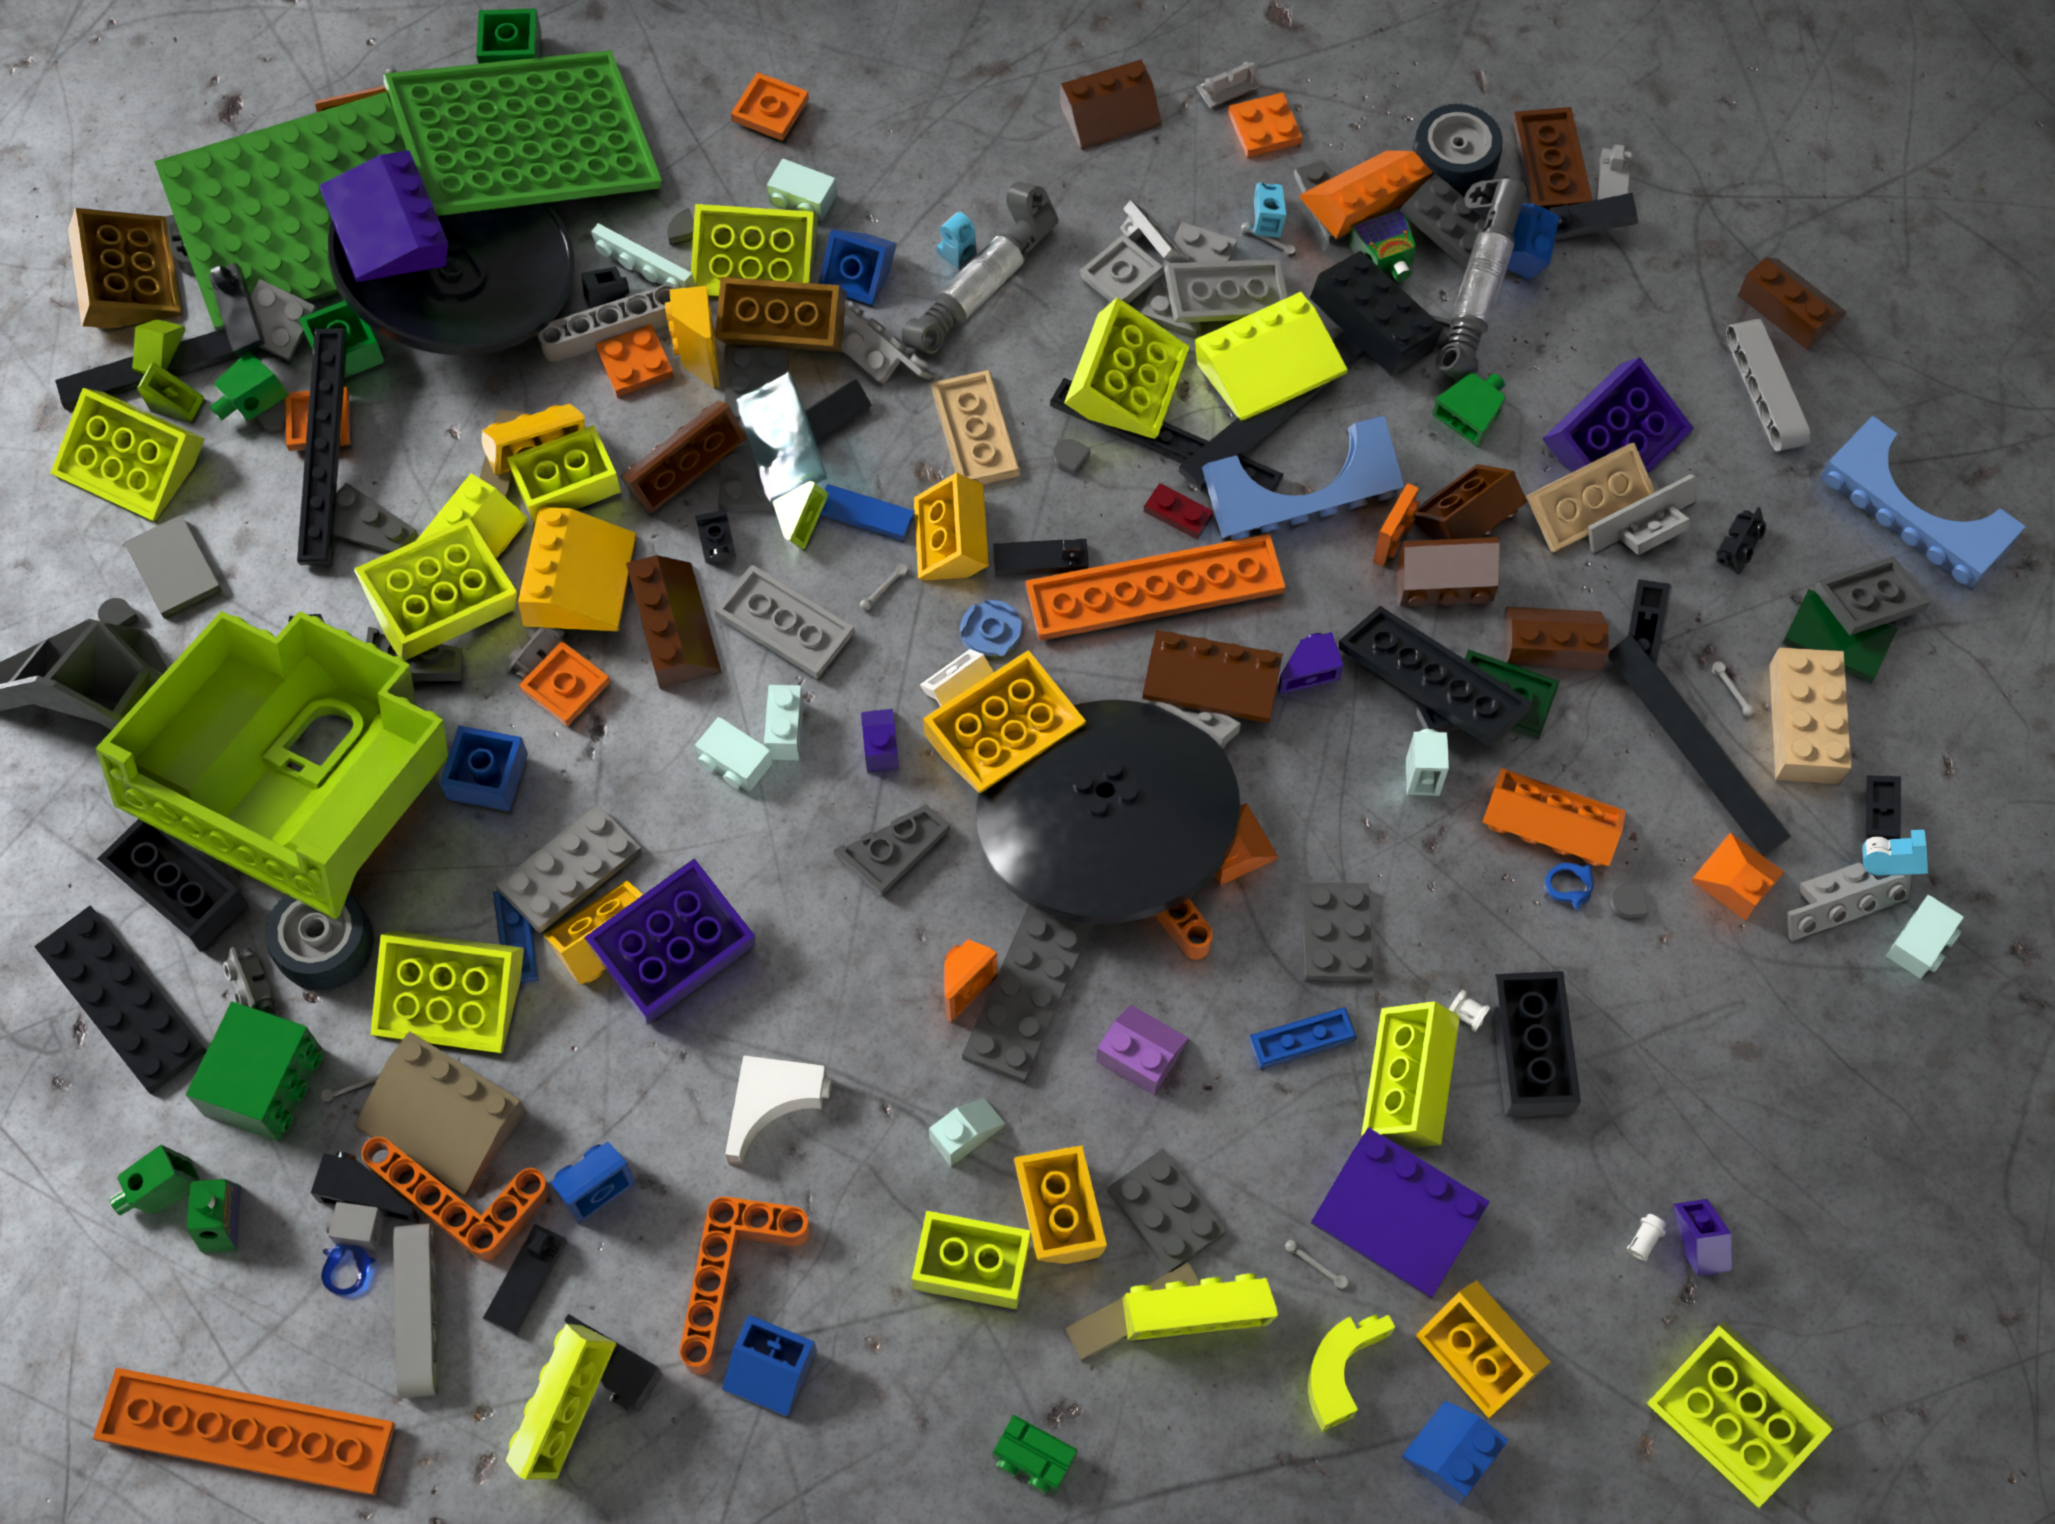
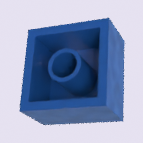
M458 725L440 781L447 800L510 812L528 756L522 737Z

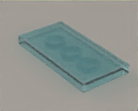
M790 373L736 399L750 446L771 504H773L772 501L809 481L817 484L827 479L798 389Z

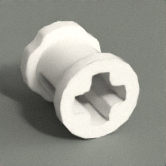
M1463 989L1449 1008L1450 1011L1460 1016V1020L1472 1027L1471 1031L1475 1033L1481 1028L1492 1009L1491 1006H1483L1468 997L1467 991Z

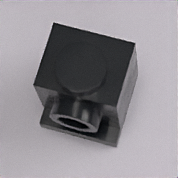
M616 266L581 273L583 298L589 309L625 298V295H629L628 281L626 277H621Z
M726 509L695 516L705 563L724 562L729 558L736 557Z

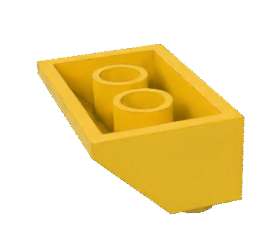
M707 286L670 289L671 302H665L667 321H669L674 355H680L682 367L712 388L719 389L720 376L717 341Z
M569 403L563 406L554 405L543 412L533 415L523 414L516 418V420L503 424L500 422L493 423L486 429H482V447L495 476L511 471L507 457L584 429L585 418L583 413Z
M956 472L914 497L918 579L968 578L989 566L983 484Z
M628 880L543 934L570 975L580 985L596 980L605 969L584 937L643 895Z
M1083 1146L1015 1157L1014 1163L1037 1261L1070 1264L1101 1258L1107 1244Z
M1477 1280L1459 1291L1415 1335L1488 1418L1494 1415L1551 1363Z

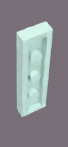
M599 223L591 231L595 248L602 256L606 258L611 257L619 261L623 267L643 274L650 282L672 285L677 289L696 287L692 273Z

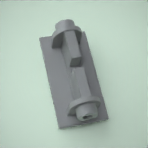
M1243 62L1241 66L1232 69L1228 73L1224 72L1213 78H1206L1205 82L1197 85L1196 88L1208 106L1212 108L1259 88L1260 84L1253 75L1257 73L1256 65L1254 62Z
M532 627L526 635L530 640L524 648L518 644L508 656L507 660L511 663L506 672L509 673L515 668L517 670L516 676L523 681L544 660L537 652L541 651L547 656L563 641L562 637L565 634L560 628Z
M231 947L223 967L226 979L233 981L236 989L234 992L235 1002L256 1010L259 1009L262 1012L270 1011L273 1008L274 998L267 981L253 982V979L263 977L264 975L257 954L252 952L250 948L239 951L237 955L234 947Z

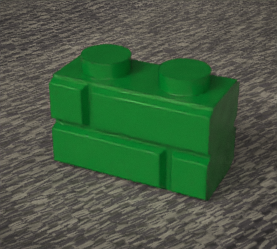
M1013 1415L993 1451V1459L998 1461L996 1467L1012 1477H1015L1018 1472L1029 1478L1028 1485L1036 1491L1047 1495L1050 1490L1057 1494L1076 1459L1078 1450Z

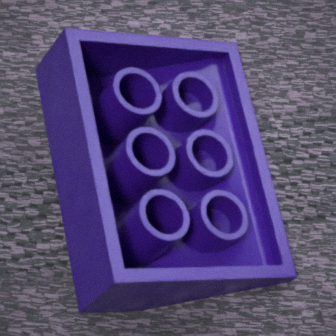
M410 150L379 155L320 184V192L356 282L446 266L448 241Z
M1638 357L1616 367L1542 439L1559 462L1571 472L1628 444L1635 443L1646 471L1649 473L1694 428L1641 357Z
M695 858L584 937L622 994L646 1025L755 946V935Z
M1368 1127L1316 1212L1311 1224L1432 1299L1490 1201Z

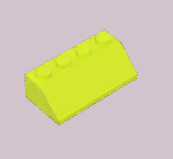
M470 473L417 540L470 518L497 560L528 519L495 487Z
M1436 1001L1381 1009L1361 1136L1369 1127L1397 1145L1416 1148L1439 1146L1442 1144L1460 1016Z
M1254 1273L1235 1276L1236 1281L1222 1283L1221 1277L1206 1278L1200 1280L1201 1285L1187 1287L1186 1281L1166 1283V1289L1152 1290L1151 1285L1134 1286L1130 1288L1131 1293H1126L1122 1298L1128 1341L1268 1326L1278 1317L1277 1308L1267 1278L1257 1279Z
M565 1324V1327L557 1334L554 1341L555 1349L550 1361L545 1364L540 1372V1383L536 1393L525 1406V1418L520 1429L512 1436L509 1443L510 1452L506 1462L519 1477L525 1480L558 1478L617 1344L616 1342L582 1325Z

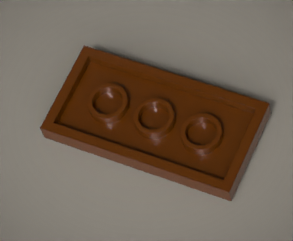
M1572 108L1515 111L1512 120L1531 204H1536L1546 210H1550L1551 207L1555 208L1565 206L1566 204L1569 206L1593 201Z

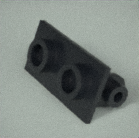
M1757 507L1754 514L1748 510L1737 514L1728 531L1729 536L1737 537V539L1726 536L1716 552L1717 562L1722 565L1734 564L1736 574H1740L1745 563L1750 562L1758 539L1761 540L1765 535L1766 522L1763 520L1760 507Z

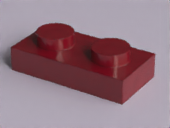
M1161 483L1158 484L1144 505L1145 513L1195 539L1199 538L1213 517V510Z

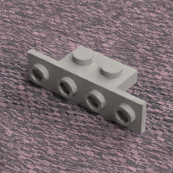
M850 301L848 304L846 303L845 314L854 321V324L842 339L841 350L883 384H885L901 361L917 375L928 380L933 378L934 375L926 369L928 366L926 361L916 354L910 356L905 351L907 346L898 338L892 336L890 339L885 335L884 331L886 328L873 318L870 321L863 316L865 311L853 301Z
M1690 474L1588 526L1590 551L1596 553L1621 541L1636 554L1640 555L1690 529V519L1679 510L1697 501L1695 476Z
M1859 862L1800 883V893L1810 904L1788 912V938L1794 941L1910 900L1911 874L1892 875L1877 880Z

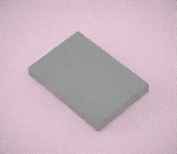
M182 515L124 542L163 618L222 591Z

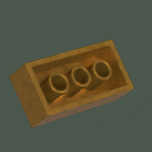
M721 277L715 338L724 344L841 352L847 292L839 285Z

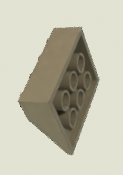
M409 1031L388 1058L354 1127L371 1138L384 1137L434 1178L466 1198L527 1114V1111L521 1100Z

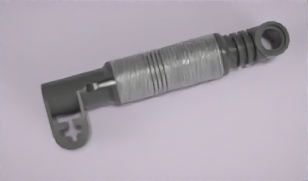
M1514 179L1480 181L1472 185L1465 195V205L1485 220L1484 228L1478 231L1465 276L1463 277L1464 279L1451 315L1453 327L1448 344L1439 351L1436 357V367L1456 382H1459L1469 374H1476L1479 364L1475 358L1482 334L1488 330L1515 243L1513 233L1527 191V187L1523 183Z
M1015 182L1010 186L1006 195V202L1016 224L1006 234H1000L995 237L939 292L936 296V302L919 319L914 318L906 322L902 330V341L907 347L929 354L937 352L943 344L944 335L956 324H962L1023 265L1026 261V255L1059 221L1044 188L1022 182Z

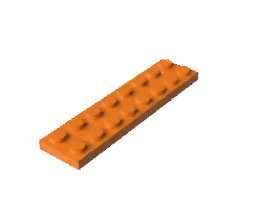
M1270 533L1025 581L1039 641L1283 594L1286 588Z
M116 1367L92 1439L97 1442L376 1496L396 1424L393 1421Z

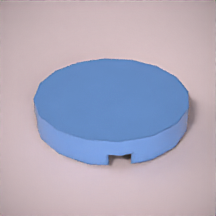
M992 599L985 600V603H980L979 605L977 603L974 604L962 617L960 624L962 643L967 650L971 649L984 654L986 660H998L1009 656L1021 644L1023 636V624L1019 613L1014 607L1003 601Z

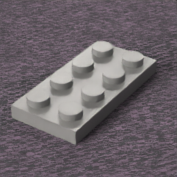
M1181 222L1173 243L1189 262H1215L1231 260L1237 246V239ZM1166 259L1164 260V262H1163V264H1162L1163 270H1164L1166 264H1167V263H1170V262L1167 261ZM1165 273L1154 282L1141 314L1162 328L1196 339L1203 322L1174 323Z
M1280 259L1167 263L1164 268L1174 323L1239 320L1288 298Z
M751 564L714 609L716 617L816 679L821 676L855 633L854 626Z
M596 805L498 881L496 889L540 934L642 853L641 847L599 805Z

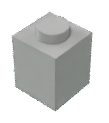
M336 1202L334 1212H330L328 1215L326 1232L329 1233L328 1237L335 1245L377 1251L385 1216L377 1207Z

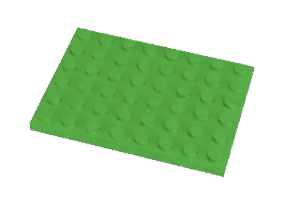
M612 50L384 73V84L406 149L410 150L437 216L661 188L662 179Z
M387 92L154 161L216 331L224 329L225 326L209 274H211V269L219 265L226 267L236 262L241 267L250 297L259 279L307 302L339 293L334 284L328 263V234L332 219L319 187L320 184L379 155L407 151Z

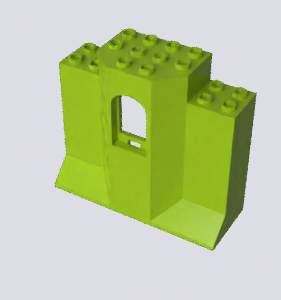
M220 611L96 747L114 807L337 920L342 912L356 872L448 759L443 719L433 711H425L415 706L410 664L399 656L393 657L381 651L372 643H365L354 638L343 629L338 630L326 624L317 616H309L301 611L293 617L277 637L265 629L260 630L248 624L239 616H231ZM338 715L348 719L353 723L351 731L321 766L289 751V748L319 716ZM291 761L303 767L301 772H298L286 765Z

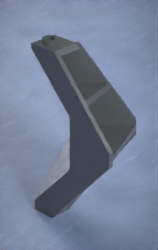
M89 618L0 662V711L34 704L94 721L113 730L166 672L167 667L148 632Z

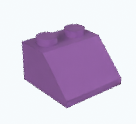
M1130 1005L1113 1022L1098 1046L1096 1062L1155 1096L1188 1043L1189 1038Z

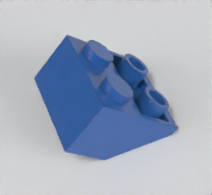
M748 1314L733 1347L722 1390L789 1417L817 1353L815 1342Z

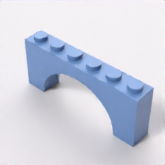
M1385 415L1357 422L1348 427L1350 445L1348 457L1342 470L1328 486L1314 493L1295 496L1278 494L1267 490L1249 477L1237 455L1204 465L1202 470L1222 539L1231 537L1233 541L1250 537L1249 532L1261 529L1262 534L1280 529L1279 523L1290 521L1291 526L1309 521L1308 515L1319 513L1320 518L1339 513L1337 507L1349 505L1350 510L1368 505L1366 499L1378 497L1379 502L1397 497L1396 491L1405 486Z
M1872 416L1828 461L1821 478L1831 488L1838 490L1848 497L1855 506L1864 509L1875 517L1881 525L1888 527L1898 534L1905 543L1914 546L1925 554L1932 563L1941 566L1952 574L1958 582L1973 589L2013 546L2026 526L2001 508L1986 518L1976 521L1959 522L1936 517L1914 505L1899 490L1889 469V449L1898 433L1875 416Z

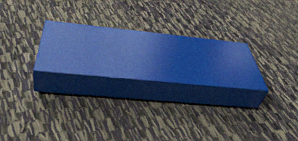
M830 484L826 485L825 491L829 495L820 516L897 540H905L915 516L914 510Z
M493 891L499 945L524 948L520 984L539 981L532 925L498 891Z
M1346 1007L1249 1036V1041L1260 1070L1352 1043L1357 1039Z

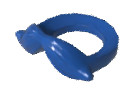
M1561 863L1552 868L1545 877L1547 894L1555 901L1573 904L1576 910L1580 905L1590 900L1591 892L1595 885L1590 864L1582 867L1573 863ZM1571 871L1582 879V882L1587 885L1586 892H1559L1552 887L1551 882L1554 875L1558 872Z

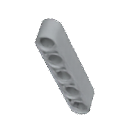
M662 285L550 322L546 328L538 333L544 357L549 361L558 362L596 350L595 344L650 324H652L654 330L669 326L665 302H671L670 289L677 288L672 285Z
M1753 319L1728 325L1726 330L1728 345L1774 450L1779 452L1808 445L1810 443L1808 423L1763 322L1760 319Z
M432 1223L397 1226L394 1228L393 1234L397 1393L400 1399L437 1395L439 1378L434 1229Z

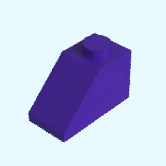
M1332 632L1326 634L1313 633L1305 639H1301L1280 674L1279 694L1341 679L1344 665Z
M893 709L861 712L867 773L899 769Z
M1703 1199L1674 1204V1213L1685 1256L1698 1276H1713L1719 1272L1732 1271V1234L1709 1200Z

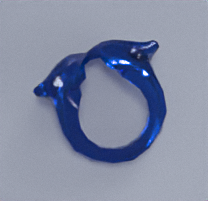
M344 1243L336 1244L330 1249H323V1253L326 1255V1261L321 1274L323 1285L331 1293L338 1296L355 1293L363 1287L369 1265L374 1263L376 1259L371 1257L361 1247L349 1246ZM351 1251L359 1271L358 1279L351 1287L339 1289L332 1284L331 1273L341 1258L344 1257L345 1252Z

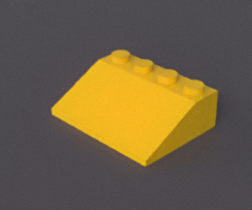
M539 507L518 599L523 627L619 631L629 579L626 563L631 562L633 559L637 538L636 532L571 508Z
M1029 650L923 718L925 737L939 755L979 793L996 784L1086 724V720Z

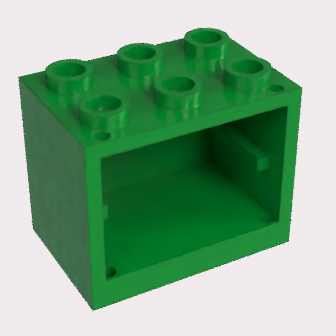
M231 1001L185 1095L205 1117L279 1142L282 1134L286 1133L292 1125L293 1111L297 1102L302 1101L307 1093V1081L312 1071L317 1070L322 1061L323 1048L307 1026Z

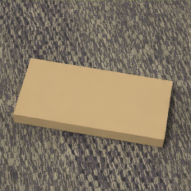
M990 370L932 382V394L955 472L981 484L1019 477L1020 468Z
M1631 443L1526 495L1550 551L1556 552L1589 535L1588 526L1656 491L1635 443Z

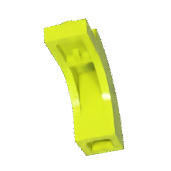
M1377 1314L1372 1315L1359 1322L1360 1328L1358 1329L1350 1316L1334 1326L1319 1345L1309 1371L1308 1395L1312 1412L1322 1432L1355 1417L1358 1409L1345 1383V1363L1357 1351L1392 1335L1395 1326L1389 1315L1380 1319Z

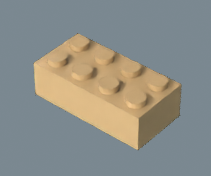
M1779 647L1769 665L1775 780L1841 784L1851 769L1844 651Z

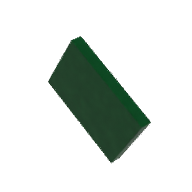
M1808 589L1782 643L1796 649L1844 651L1845 672L1872 683L1898 629L1888 624H1883L1849 635L1815 591Z
M1468 649L1465 660L1502 683L1508 682L1511 689L1532 701L1531 710L1511 730L1539 739L1560 681Z

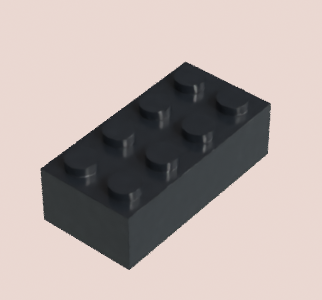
M1361 250L1319 273L1310 299L1391 376L1433 352L1443 329L1434 318Z
M140 819L132 824L97 858L110 876L199 952L249 905L238 888L181 840Z
M1564 972L1495 974L1489 990L1505 1117L1574 1114L1581 1103Z

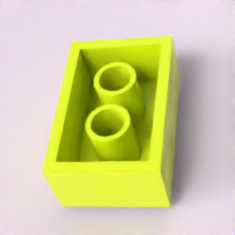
M595 425L507 457L513 479L534 526L539 507L571 508L577 510L621 493L617 474Z
M926 1211L912 1275L913 1290L1017 1310L1031 1242V1231Z

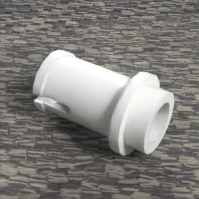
M1648 1214L1646 1218L1640 1220L1641 1227L1626 1249L1632 1256L1641 1261H1647L1659 1237H1664L1666 1234L1664 1229L1667 1224L1652 1214Z

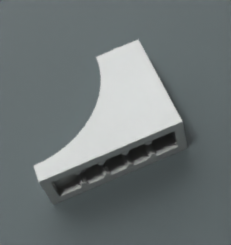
M743 1055L725 1153L728 1164L742 1166L746 1152L753 1139L767 1124L776 1118L801 1109H822L823 1098L829 1099L832 1078H827L825 1066Z

